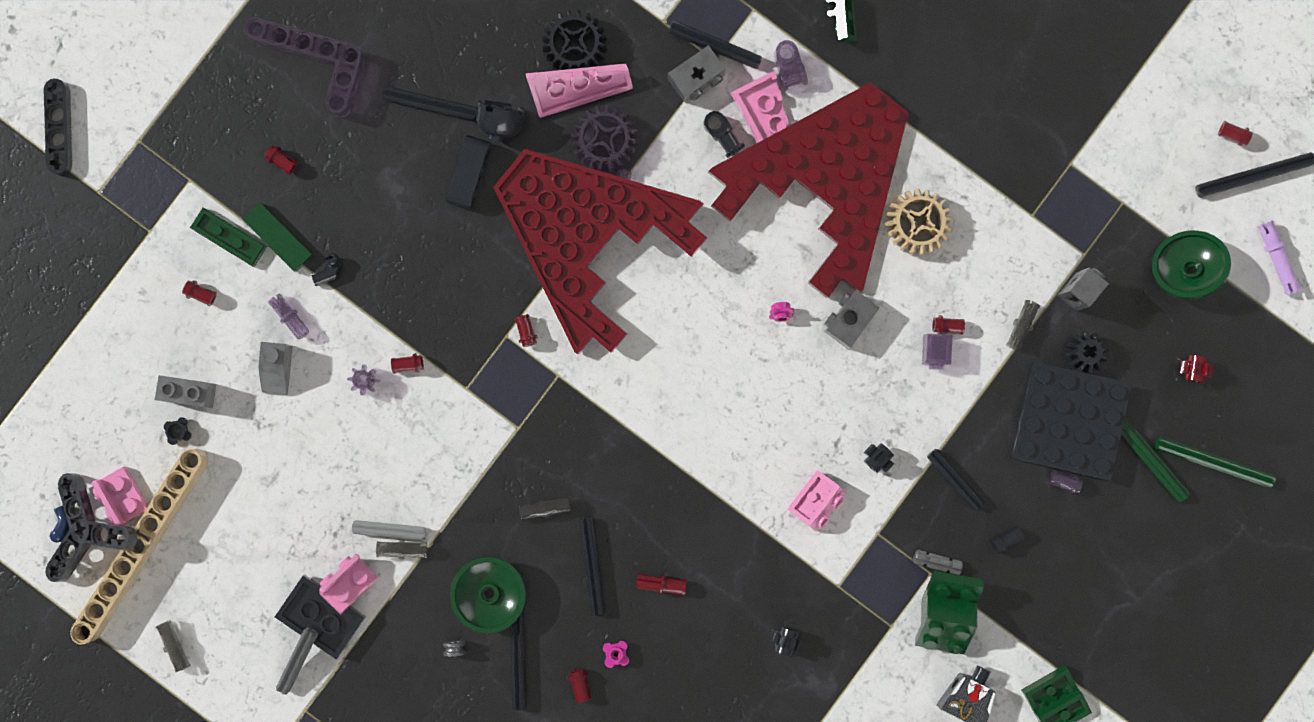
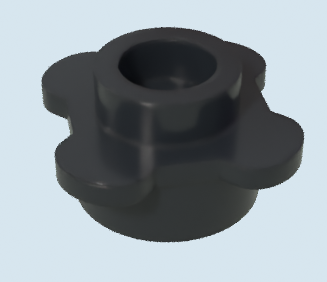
M180 417L177 421L165 422L163 428L169 444L176 445L178 441H189L191 439L192 433L188 431V420L186 418Z

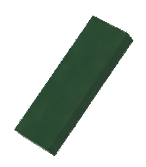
M262 203L255 206L242 219L295 273L313 256Z
M202 207L190 226V229L252 267L256 266L267 248L266 245Z

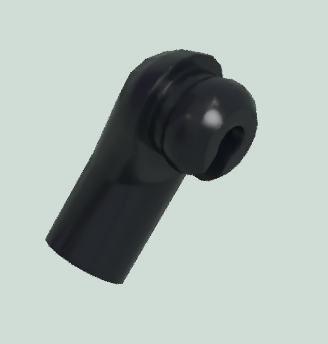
M330 253L325 257L326 265L324 271L311 276L316 287L338 277L342 261L335 253Z

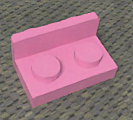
M121 467L103 479L92 482L94 486L93 493L100 502H103L107 509L105 511L106 516L111 523L125 525L142 515L148 507L127 467Z
M817 470L787 510L814 531H818L819 528H823L827 524L829 515L834 508L837 509L843 503L846 492Z
M355 554L352 558L350 556L346 557L339 564L340 570L334 575L328 574L320 582L322 587L319 589V594L340 615L378 579L360 560L358 554Z

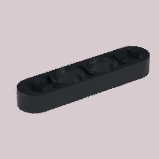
M53 78L44 85L46 167L50 172L62 176L69 173L72 169L71 98L69 86L60 79ZM58 86L62 88V91H59L56 96L52 93V90H55ZM57 100L63 102V104L52 103V101L57 102ZM58 108L62 109L64 113L63 118L60 121H54L52 119L53 111ZM56 133H62L64 135L63 143L55 146L52 141L53 136ZM53 150L64 151V153L59 152V154L53 152ZM60 159L64 161V165H60L58 168L54 166V163Z

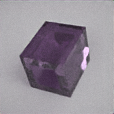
M929 333L923 335L922 365H929L930 370H944V366L951 365L953 335Z

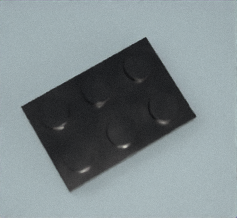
M303 575L275 615V618L299 635H302L307 627L316 630L318 635L313 644L334 659H338L366 616L352 606H349L340 615L319 594V589L322 586L307 575Z

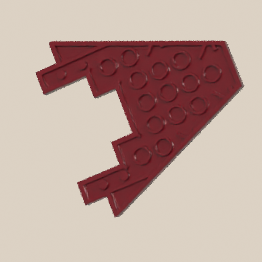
M869 82L712 167L708 173L723 184L725 188L711 207L731 221L760 183L780 198L792 182L796 180L832 209L818 230L837 244L807 283L826 298L831 295L841 280L861 293L864 290L908 112Z
M527 149L521 152L493 187L576 354H580L592 338L597 340L609 352L613 353L628 335L625 330L591 302L606 282L588 267L619 229L636 244H639L652 227L655 226L691 257L708 239L690 223V220L704 205L700 200Z

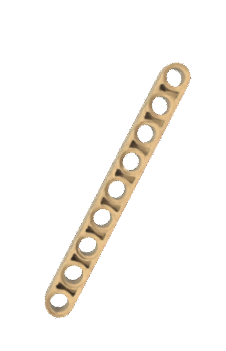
M185 450L177 459L134 528L137 532L138 540L140 539L144 543V550L140 552L137 550L136 545L131 549L120 550L71 628L70 636L75 643L86 644L98 639L207 467L208 456L203 450ZM192 454L198 457V464L195 467L189 461ZM179 475L183 476L185 480L182 488H179L176 484V479ZM166 496L171 500V507L169 509L163 506V500ZM152 518H155L158 523L155 531L150 528V520ZM125 561L130 563L131 570L129 573L123 570V563ZM111 583L117 586V593L115 595L109 590ZM97 604H100L104 609L102 616L96 612ZM84 626H87L90 630L89 637L83 634Z

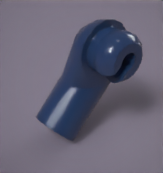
M63 506L54 509L58 522L50 532L49 537L55 543L62 542L70 530Z

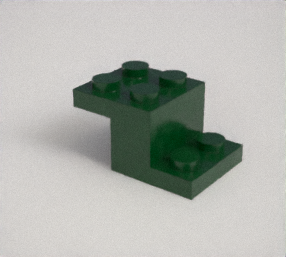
M933 571L922 597L921 625L915 637V646L924 647L928 650L947 651L951 654H965L977 629V601L984 589V580Z

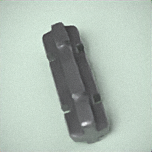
M916 550L913 557V563L916 565L924 566L926 564L928 568L943 572L948 570L950 574L960 575L963 564L959 560L952 559V561H949L948 557L932 553L927 555L925 551Z

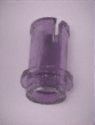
M1053 470L1048 484L1068 490L1070 494H1079L1083 480L1079 479L1078 475L1073 477Z

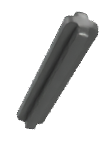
M307 627L303 631L276 686L278 692L284 695L290 692L318 635L316 630Z

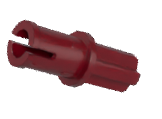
M638 574L636 587L638 589L658 591L661 595L664 592L685 596L687 580L666 578L663 574L662 577Z

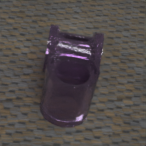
M783 40L775 49L774 60L783 91H787L788 87L801 83L807 85L808 79L796 44L790 40ZM787 48L791 51L792 57L785 59L781 57L779 51Z

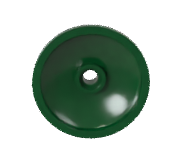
M1197 230L1183 231L1170 236L1159 245L1152 260V271L1157 284L1166 293L1181 299H1199L1213 294L1223 286L1231 270V257L1226 245L1216 236ZM1191 270L1196 271V273L1193 275L1188 274V272Z
M495 557L477 558L464 565L455 575L450 588V603L455 616L467 628L479 633H495L508 628L520 616L526 600V589L519 572L510 563ZM487 589L494 591L492 598L486 596L485 592Z

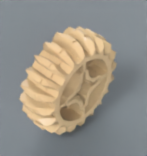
M915 189L913 197L912 193L908 190L904 193L905 198L900 195L896 198L898 204L891 203L890 208L895 212L886 213V217L893 219V221L885 223L886 227H893V230H890L887 235H896L897 238L892 241L893 245L900 241L903 244L899 250L904 251L908 246L909 255H913L916 248L919 256L924 255L925 249L931 254L934 252L933 246L937 249L942 247L940 240L946 242L949 239L944 233L952 232V228L946 224L953 222V218L946 217L945 215L950 213L951 209L943 210L942 206L945 205L946 200L938 203L936 201L939 196L937 193L930 198L929 190L926 189L923 196H921L920 189ZM914 203L925 205L921 212L908 211L904 208ZM932 210L937 217V229L935 228V225L930 221V213ZM924 214L922 218L924 225L914 230L916 227L915 223L917 222L914 219L916 220ZM900 216H903V220L909 225L907 235H905L901 228ZM918 232L934 236L932 239L923 242L913 240Z

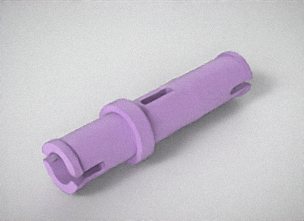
M1272 220L1257 226L1266 244L1264 249L1271 256L1285 294L1288 295L1291 292L1301 290L1283 247L1285 245L1284 240H1280L1274 221Z

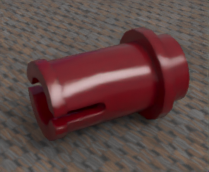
M1227 121L1222 123L1218 131V136L1238 143V146H1247L1253 135V132L1249 131L1248 127L1243 129Z
M272 145L265 154L269 164L274 163L287 172L288 175L293 173L298 165V161L282 152L279 146L275 147Z
M188 280L183 287L182 294L186 295L187 299L193 298L210 307L216 299L217 292L198 285L196 280Z
M525 314L514 318L521 338L519 343H522L523 347L537 344L536 339L538 335L534 334L530 315Z
M942 315L933 318L932 331L937 332L938 335L942 333L963 335L965 320L943 318Z
M414 353L410 357L391 358L393 374L408 371L419 373V370L424 369L422 355Z
M584 669L571 671L568 680L572 682L576 703L590 700L592 697L586 680L588 673H585Z

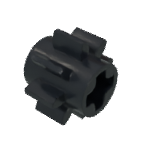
M882 443L877 447L871 444L864 451L868 456L864 462L877 474L881 470L887 473L894 465L891 459L895 455Z
M782 626L780 632L774 631L771 640L772 644L776 645L774 651L790 657L793 656L794 651L800 653L803 644L802 639L798 638L800 632Z

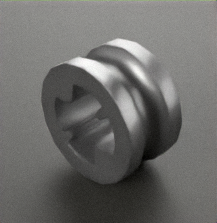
M444 642L443 646L446 648V651L443 652V656L465 655L466 651L463 649V646L466 645V642Z

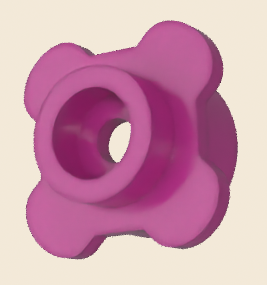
M788 302L774 303L771 305L769 319L776 322L788 321L793 317L794 308H791V304Z
M619 641L618 643L604 644L603 651L606 653L605 665L612 668L618 664L625 666L629 663V657L626 656V642ZM614 652H618L617 657L614 656Z

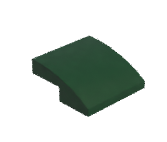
M1065 665L1021 689L1039 722H1077L1092 713L1082 692L1077 688Z

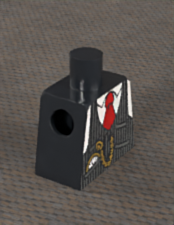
M977 665L971 678L959 673L936 706L964 722H988L995 697V691L985 685L991 672Z

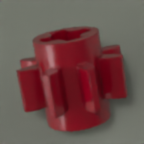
M1189 355L1188 361H1181L1179 373L1186 375V381L1204 383L1205 377H1212L1214 365L1208 364L1207 357Z

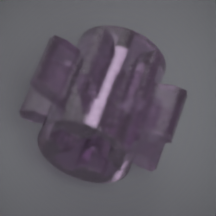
M365 364L362 365L361 370L352 368L354 375L347 378L354 385L350 390L356 391L360 389L362 396H365L368 389L375 392L373 386L375 383L380 382L379 379L374 377L377 370L372 369L368 372L367 365ZM361 375L368 376L366 379L367 385L359 384L362 381Z

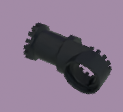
M712 111L706 115L703 127L707 133L711 134L715 141L721 144L726 152L725 156L727 159L745 147L744 143H740L732 132L733 127L722 113ZM716 116L721 120L722 125L719 129L714 130L708 126V119L710 117Z

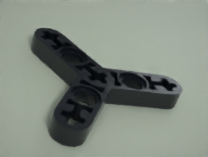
M66 473L59 478L58 490L70 530L46 566V577L51 582L67 581L91 545L113 549H131L138 540L137 532L133 527L95 520L87 489L80 474ZM77 501L81 504V510L78 514L74 508ZM103 528H105L108 532V536L105 541H103L101 538V531L103 530ZM117 536H126V540L117 539ZM71 544L75 549L73 557H70L68 553Z

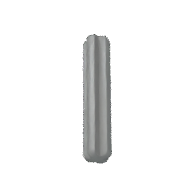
M356 520L352 524V533L422 541L426 537V528Z

